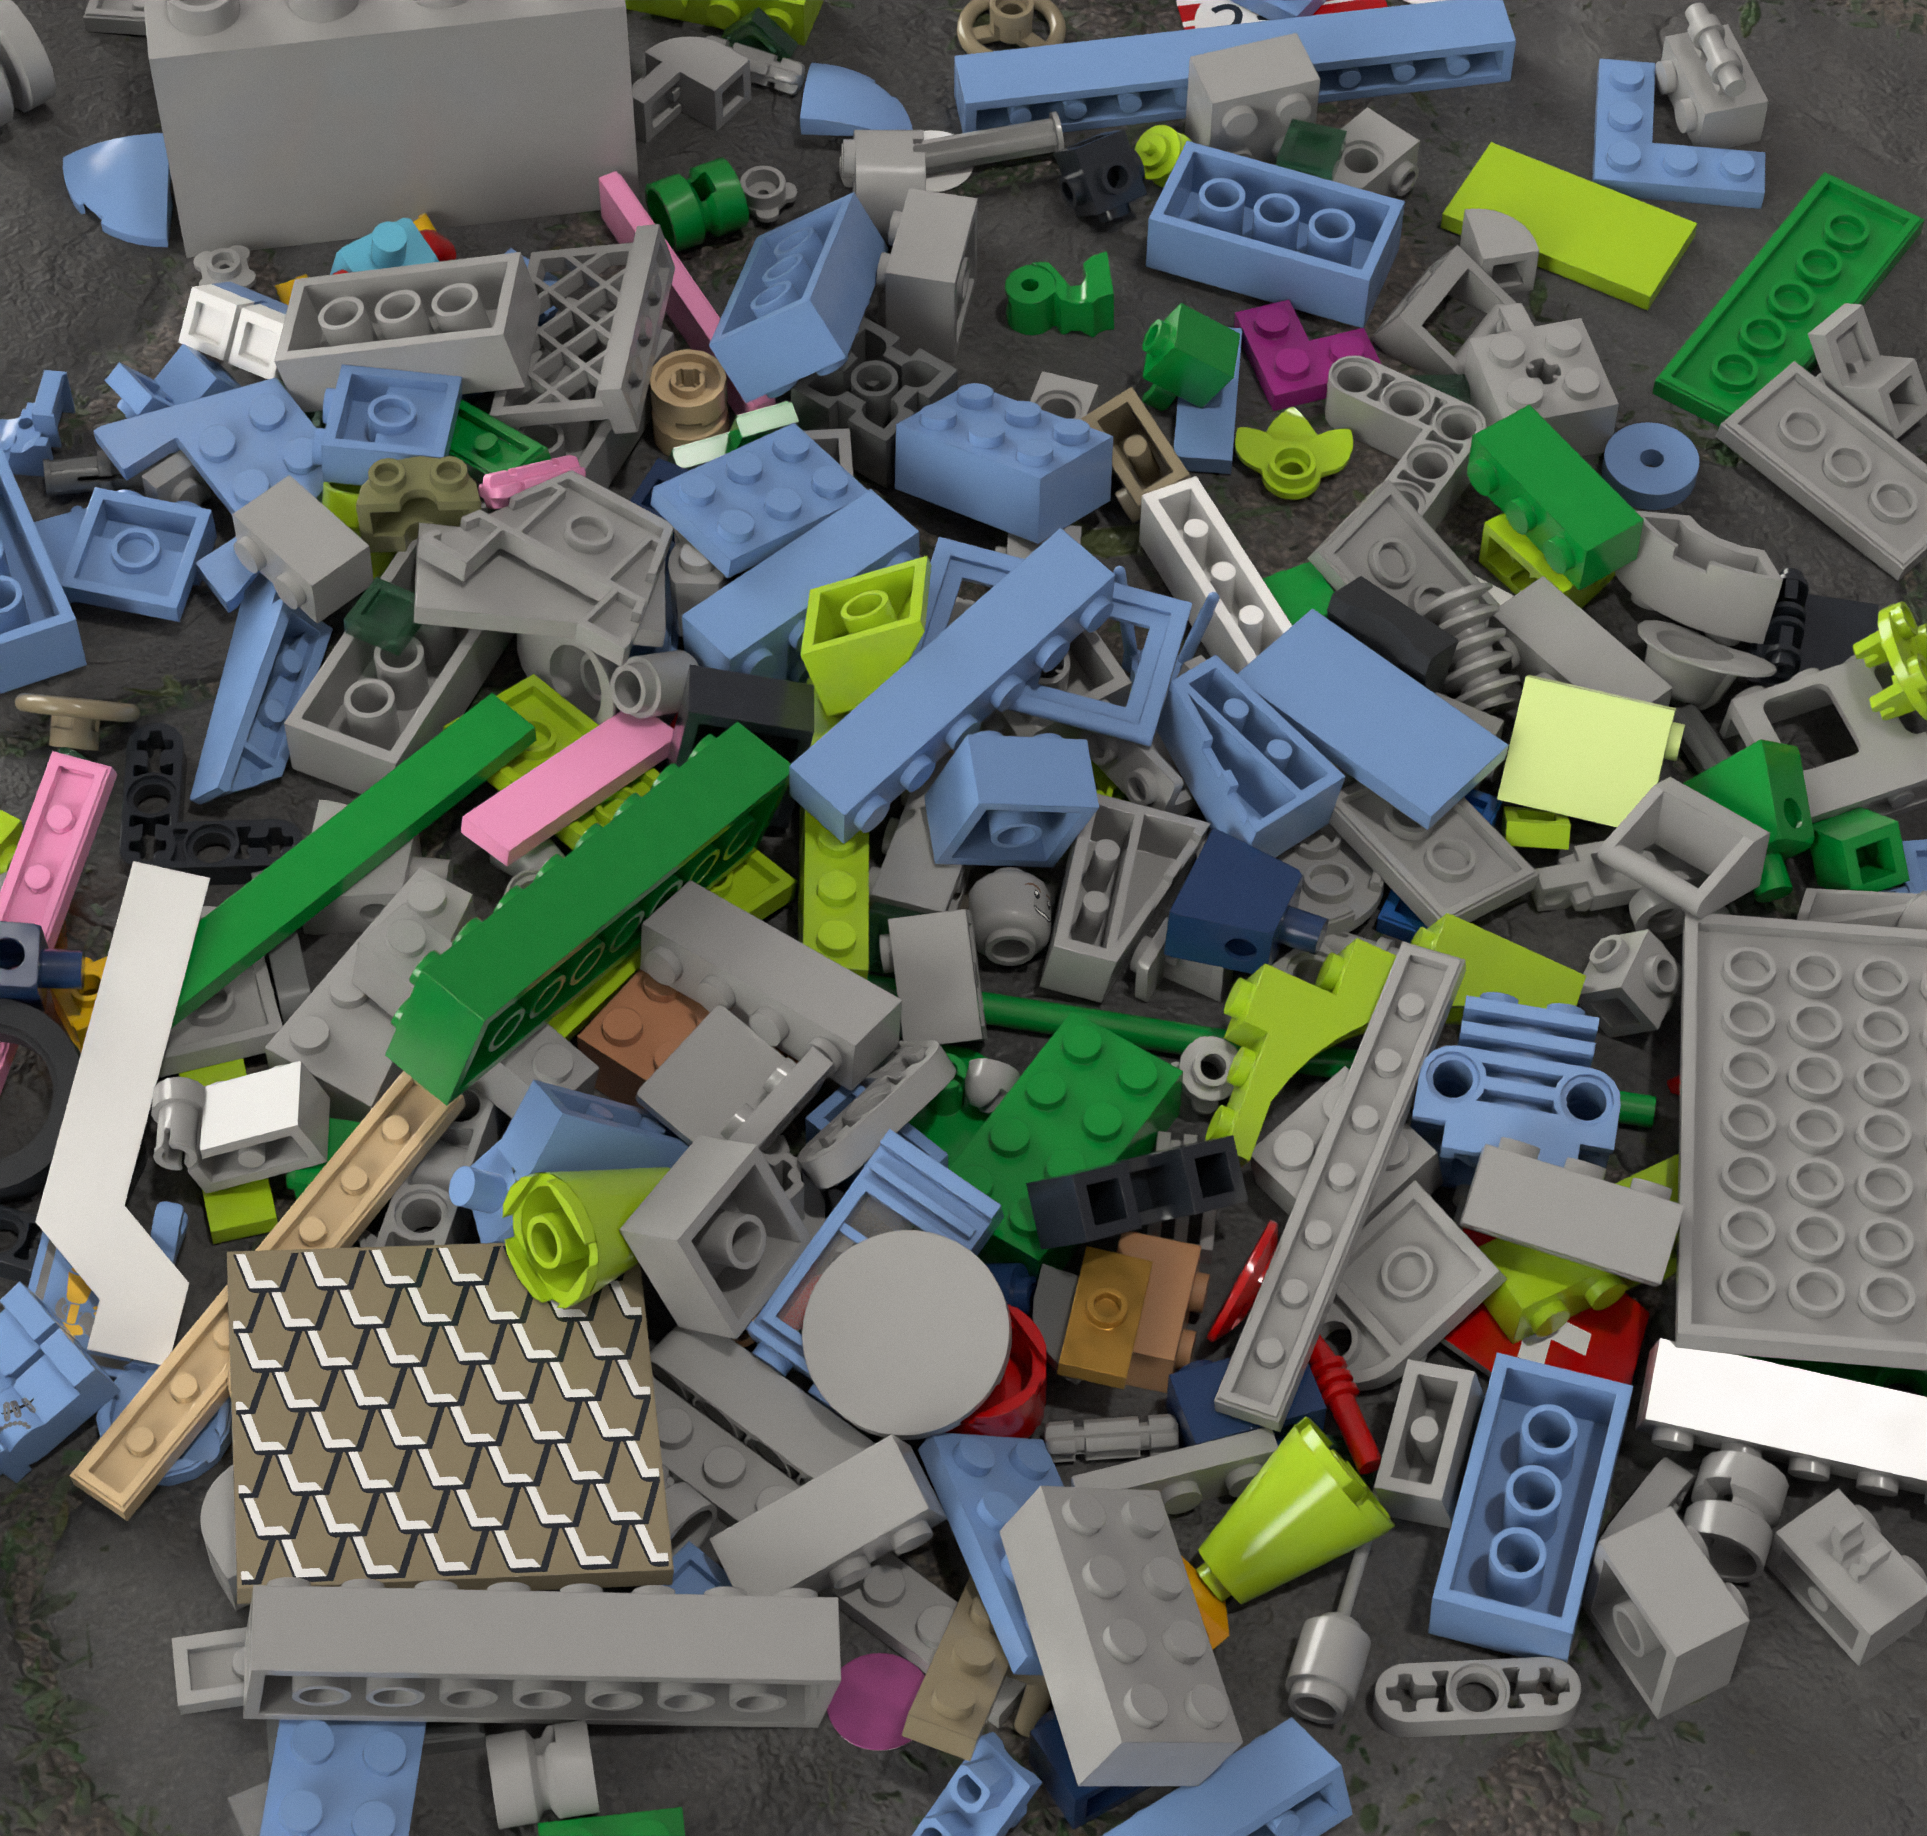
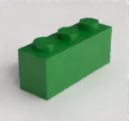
M1530 404L1472 435L1467 476L1474 489L1479 494L1488 496L1506 515L1511 527L1517 533L1525 534L1544 554L1549 566L1555 572L1563 573L1579 591L1637 559L1644 519Z

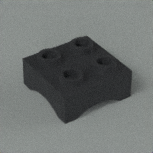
M1359 576L1332 594L1327 608L1328 620L1433 693L1441 692L1459 641L1457 638L1362 576Z

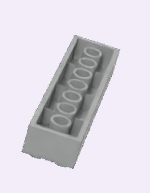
M276 1578L270 1580L267 1585H253L245 1637L243 1719L561 1724L586 1719L587 1724L818 1728L841 1682L838 1597H818L816 1591L806 1588L785 1589L776 1593L775 1596L747 1595L744 1589L730 1586L712 1588L705 1591L704 1595L675 1594L673 1588L663 1585L641 1586L634 1589L632 1593L603 1592L600 1586L587 1583L567 1585L561 1588L559 1592L531 1591L530 1586L519 1582L496 1583L489 1586L487 1590L458 1589V1586L452 1582L443 1580L424 1581L415 1585L414 1588H385L382 1582L373 1579H353L342 1583L341 1587L311 1586L309 1581L302 1578Z

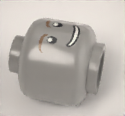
M1006 867L984 876L971 888L969 892V911H972L976 950L988 957L989 960L1004 966L1024 964L1031 960L1034 955L1040 953L1049 943L1051 938L1050 892L1043 881L1018 868Z

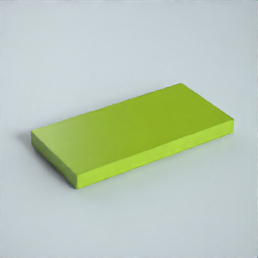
M1493 142L1489 144L1442 213L1441 228L1461 235L1465 209H1488L1509 215L1522 223L1533 235L1539 249L1538 267L1647 311L1693 241L1697 228L1696 222Z

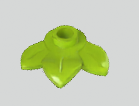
M1289 407L1271 423L1266 432L1248 427H1239L1235 438V451L1242 463L1262 474L1263 484L1269 492L1280 498L1292 500L1302 499L1311 495L1319 487L1321 478L1343 470L1348 464L1353 450V436L1350 429H1335L1317 435L1309 422L1295 407Z

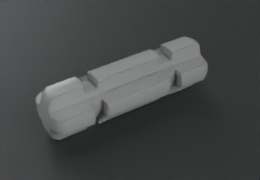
M713 35L706 37L750 59L751 83L764 87H770V84L774 83L775 90L790 95L797 94L804 83L805 66L801 62L785 57L779 62L777 61L778 56L739 43H734L733 47H730L729 40Z
M1171 1414L1148 1415V1422L1140 1423L1138 1416L1083 1420V1426L1074 1427L1073 1420L1055 1421L1046 1424L1044 1443L1053 1463L1075 1461L1076 1454H1084L1085 1460L1140 1457V1450H1149L1150 1456L1178 1450L1179 1429L1176 1417Z

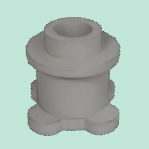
M1213 1036L1199 1037L1187 1046L1179 1062L1171 1063V1065L1183 1071L1182 1092L1191 1100L1192 1109L1198 1114L1208 1115L1213 1113L1218 1108V1101L1230 1096L1234 1085L1227 1083V1075L1238 1051L1234 1045L1225 1039ZM1201 1062H1210L1218 1069V1079L1211 1080L1205 1077L1201 1072Z

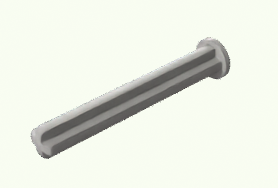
M1054 111L1049 113L1048 119L923 140L921 144H913V152H925L926 174L1056 152L1064 149V138L1058 113ZM840 156L839 172L844 186L852 187V178H842Z

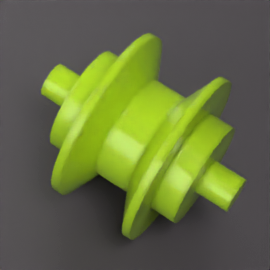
M1157 125L1148 129L1139 138L1134 149L1143 162L1145 179L1152 180L1156 185L1164 188L1186 141L1192 142L1191 139L1184 134L1177 133L1167 125Z

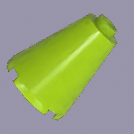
M652 1167L537 1172L522 1177L510 1186L503 1203L502 1218L512 1215L514 1236L504 1239L507 1255L515 1273L529 1293L542 1303L553 1300L560 1303L557 1308H568L582 1303L638 1264L637 1258L619 1229L671 1168Z
M1307 1416L1294 1425L1198 1549L1205 1562L1196 1571L1221 1602L1232 1595L1240 1604H1244L1385 1535L1395 1526L1389 1519L1390 1515L1360 1475L1334 1449H1329L1333 1443Z

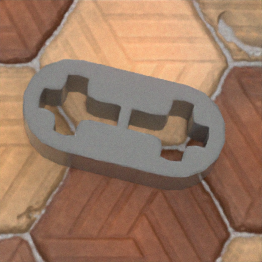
M1664 1457L1617 1513L1599 1541L1670 1506L1677 1514L1692 1491L1696 1482V1476L1668 1457Z

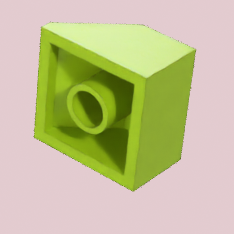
M928 556L810 589L800 655L827 717L846 711L851 712L909 661L925 632L932 567Z

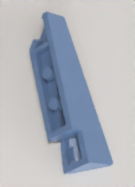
M261 573L245 590V598L240 604L190 795V800L197 804H204L221 796L265 785L282 777L290 755L284 722L318 673L333 630L323 621L317 624L299 607L292 609L287 606L279 597L273 583Z

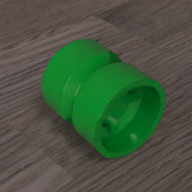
M723 157L690 168L687 179L678 173L646 184L645 201L648 214L655 224H660L664 238L675 253L702 244L707 232L716 238L745 228L748 225L749 211L741 183L734 169Z

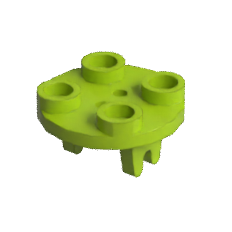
M1901 601L1891 604L1878 612L1879 630L1855 643L1853 650L1857 659H1864L1867 668H1872L1889 661L1895 674L1891 676L1893 685L1869 698L1873 712L1880 711L1882 720L1886 721L1917 710L1927 720V623L1917 627L1909 607L1905 602Z

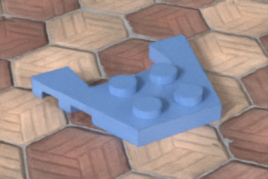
M277 378L102 425L93 431L96 442L126 481L173 451L181 449L231 515L289 475L322 503L324 483L322 465H315L312 462V445L316 427ZM236 537L195 562L199 576L228 613L236 609L244 600L245 590L261 573L260 571L252 573L241 563L234 550V543L237 541Z

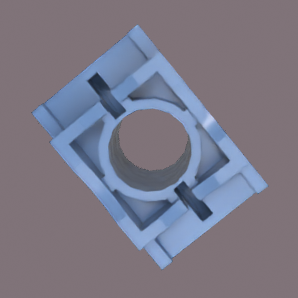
M1498 992L1482 993L1480 997L1466 996L1457 1045L1438 1048L1424 1059L1419 1073L1410 1125L1415 1132L1438 1152L1443 1180L1441 1186L1456 1189L1461 1184L1471 1185L1482 1148L1485 1144L1498 1147L1501 1137L1518 1140L1540 1148L1538 1160L1564 1168L1567 1157L1606 1169L1610 1154H1613L1621 1103L1620 1092L1615 1082L1604 1072L1590 1068L1594 1057L1596 1045L1594 1042L1598 1031L1599 1017L1587 1016L1583 1009L1564 1003L1549 1004L1547 1009L1518 1004L1519 1000L1517 998Z

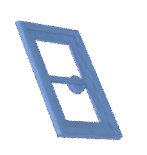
M938 537L930 562L932 567L925 632L910 659L948 627L962 580L992 588L1024 559ZM1114 582L1112 600L1114 608L1108 619L1149 629L1127 706L1123 707L1039 685L1042 669H1040L1025 683L1023 693L1008 709L1151 747L1192 609V603Z

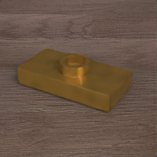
M1086 1247L1057 1374L1120 1389L1125 1388L1153 1261Z

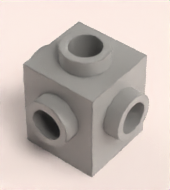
M1649 929L1601 938L1590 953V961L1583 973L1586 975V979L1578 1003L1590 1016L1600 1018L1598 1026L1609 1038L1658 1030L1665 1014L1672 1007L1673 997L1682 981L1681 965Z

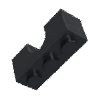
M1233 1135L1184 1144L1026 1183L1041 1250L1086 1243L1141 1229L1142 1225L1196 1215L1248 1201Z

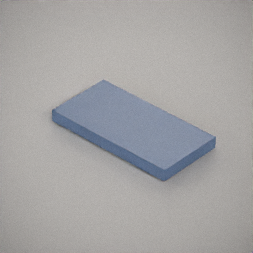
M1313 608L1237 673L1329 761L1427 830L1505 759L1508 744Z

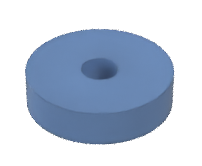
M1636 423L1620 429L1609 439L1602 463V478L1632 507L1645 510L1667 509L1683 502L1693 491L1699 469V455L1692 441L1677 429L1659 423Z

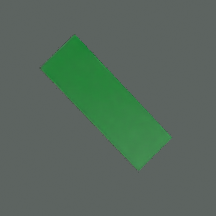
M1824 172L1655 379L1652 394L1720 427L1722 422L1792 362L1795 361L1811 373L1818 365L1808 333L1845 303L1861 304L1864 306L1921 234L1925 219Z

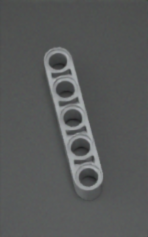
M676 1325L650 1352L652 1375L655 1379L800 1486L875 1444L729 1337L680 1328ZM894 1550L890 1551L897 1558L901 1555L896 1554Z

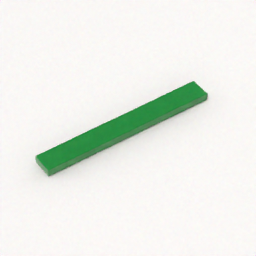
M493 693L489 694L203 917L198 923L171 1029L537 741L535 727Z

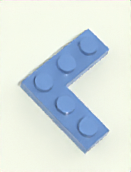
M1599 59L1592 182L1638 199L1762 208L1765 194V152L1652 143L1655 63Z

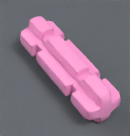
M566 455L553 458L552 461L545 460L510 468L508 471L502 470L485 474L483 484L478 486L479 497L484 498L487 508L496 510L508 506L510 497L570 470L586 477V471L584 467H580L577 457Z

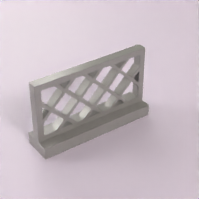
M660 224L637 226L632 243L531 252L527 269L542 304L540 315L552 306L561 311V313L541 327L537 325L532 354L542 347L549 350L551 354L528 369L525 387L495 392L490 416L510 427L609 419L615 434L638 432L675 271V265ZM626 265V268L607 281L598 276V274L610 266ZM571 271L551 286L543 282L546 272ZM585 283L594 288V290L574 304L565 299V297ZM608 301L616 305L614 310L597 322L588 316ZM576 323L584 329V331L564 345L555 339ZM599 341L607 347L606 350L587 363L578 357ZM565 365L574 370L573 373L553 387L545 381L547 377ZM588 383L597 388L594 399L572 401L567 399ZM532 388L541 394L526 405L512 406L513 401Z

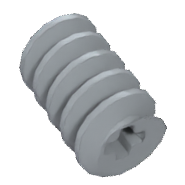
M1477 583L1443 594L1423 608L1420 615L1459 640L1448 672L1452 673L1445 678L1441 691L1448 695H1460L1454 700L1495 716L1519 707L1521 698H1507L1506 691L1521 680L1519 675L1500 674L1499 668L1514 658L1510 651H1493L1492 644L1507 633L1505 628L1486 627L1485 621L1499 612L1500 609L1499 605L1479 603L1478 598L1492 589L1493 585L1491 583Z

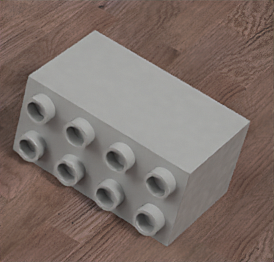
M143 0L148 57L186 258L195 257L203 251L212 252L219 248H230L234 245H242L248 248L249 251L362 238L372 233L374 228L382 222H395L401 218H410L412 221H415L423 213L428 215L435 229L597 211L601 210L598 178L615 171L622 175L640 202L625 0Z

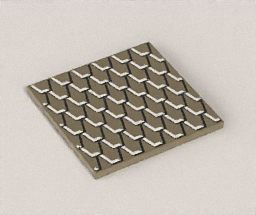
M505 1243L227 1252L237 1604L251 1603L253 1585H267L270 1580L281 1577L302 1578L309 1581L311 1586L341 1587L342 1583L349 1580L373 1579L382 1582L385 1588H414L415 1585L424 1581L443 1580L452 1582L458 1586V1589L487 1590L489 1586L501 1582L524 1583L530 1586L531 1591L560 1590L567 1585L578 1583L594 1584L601 1588L672 1585L674 1566L640 1263L633 1266L582 1303L568 1308H557L560 1303L553 1300L542 1303L529 1293L515 1273L507 1255Z

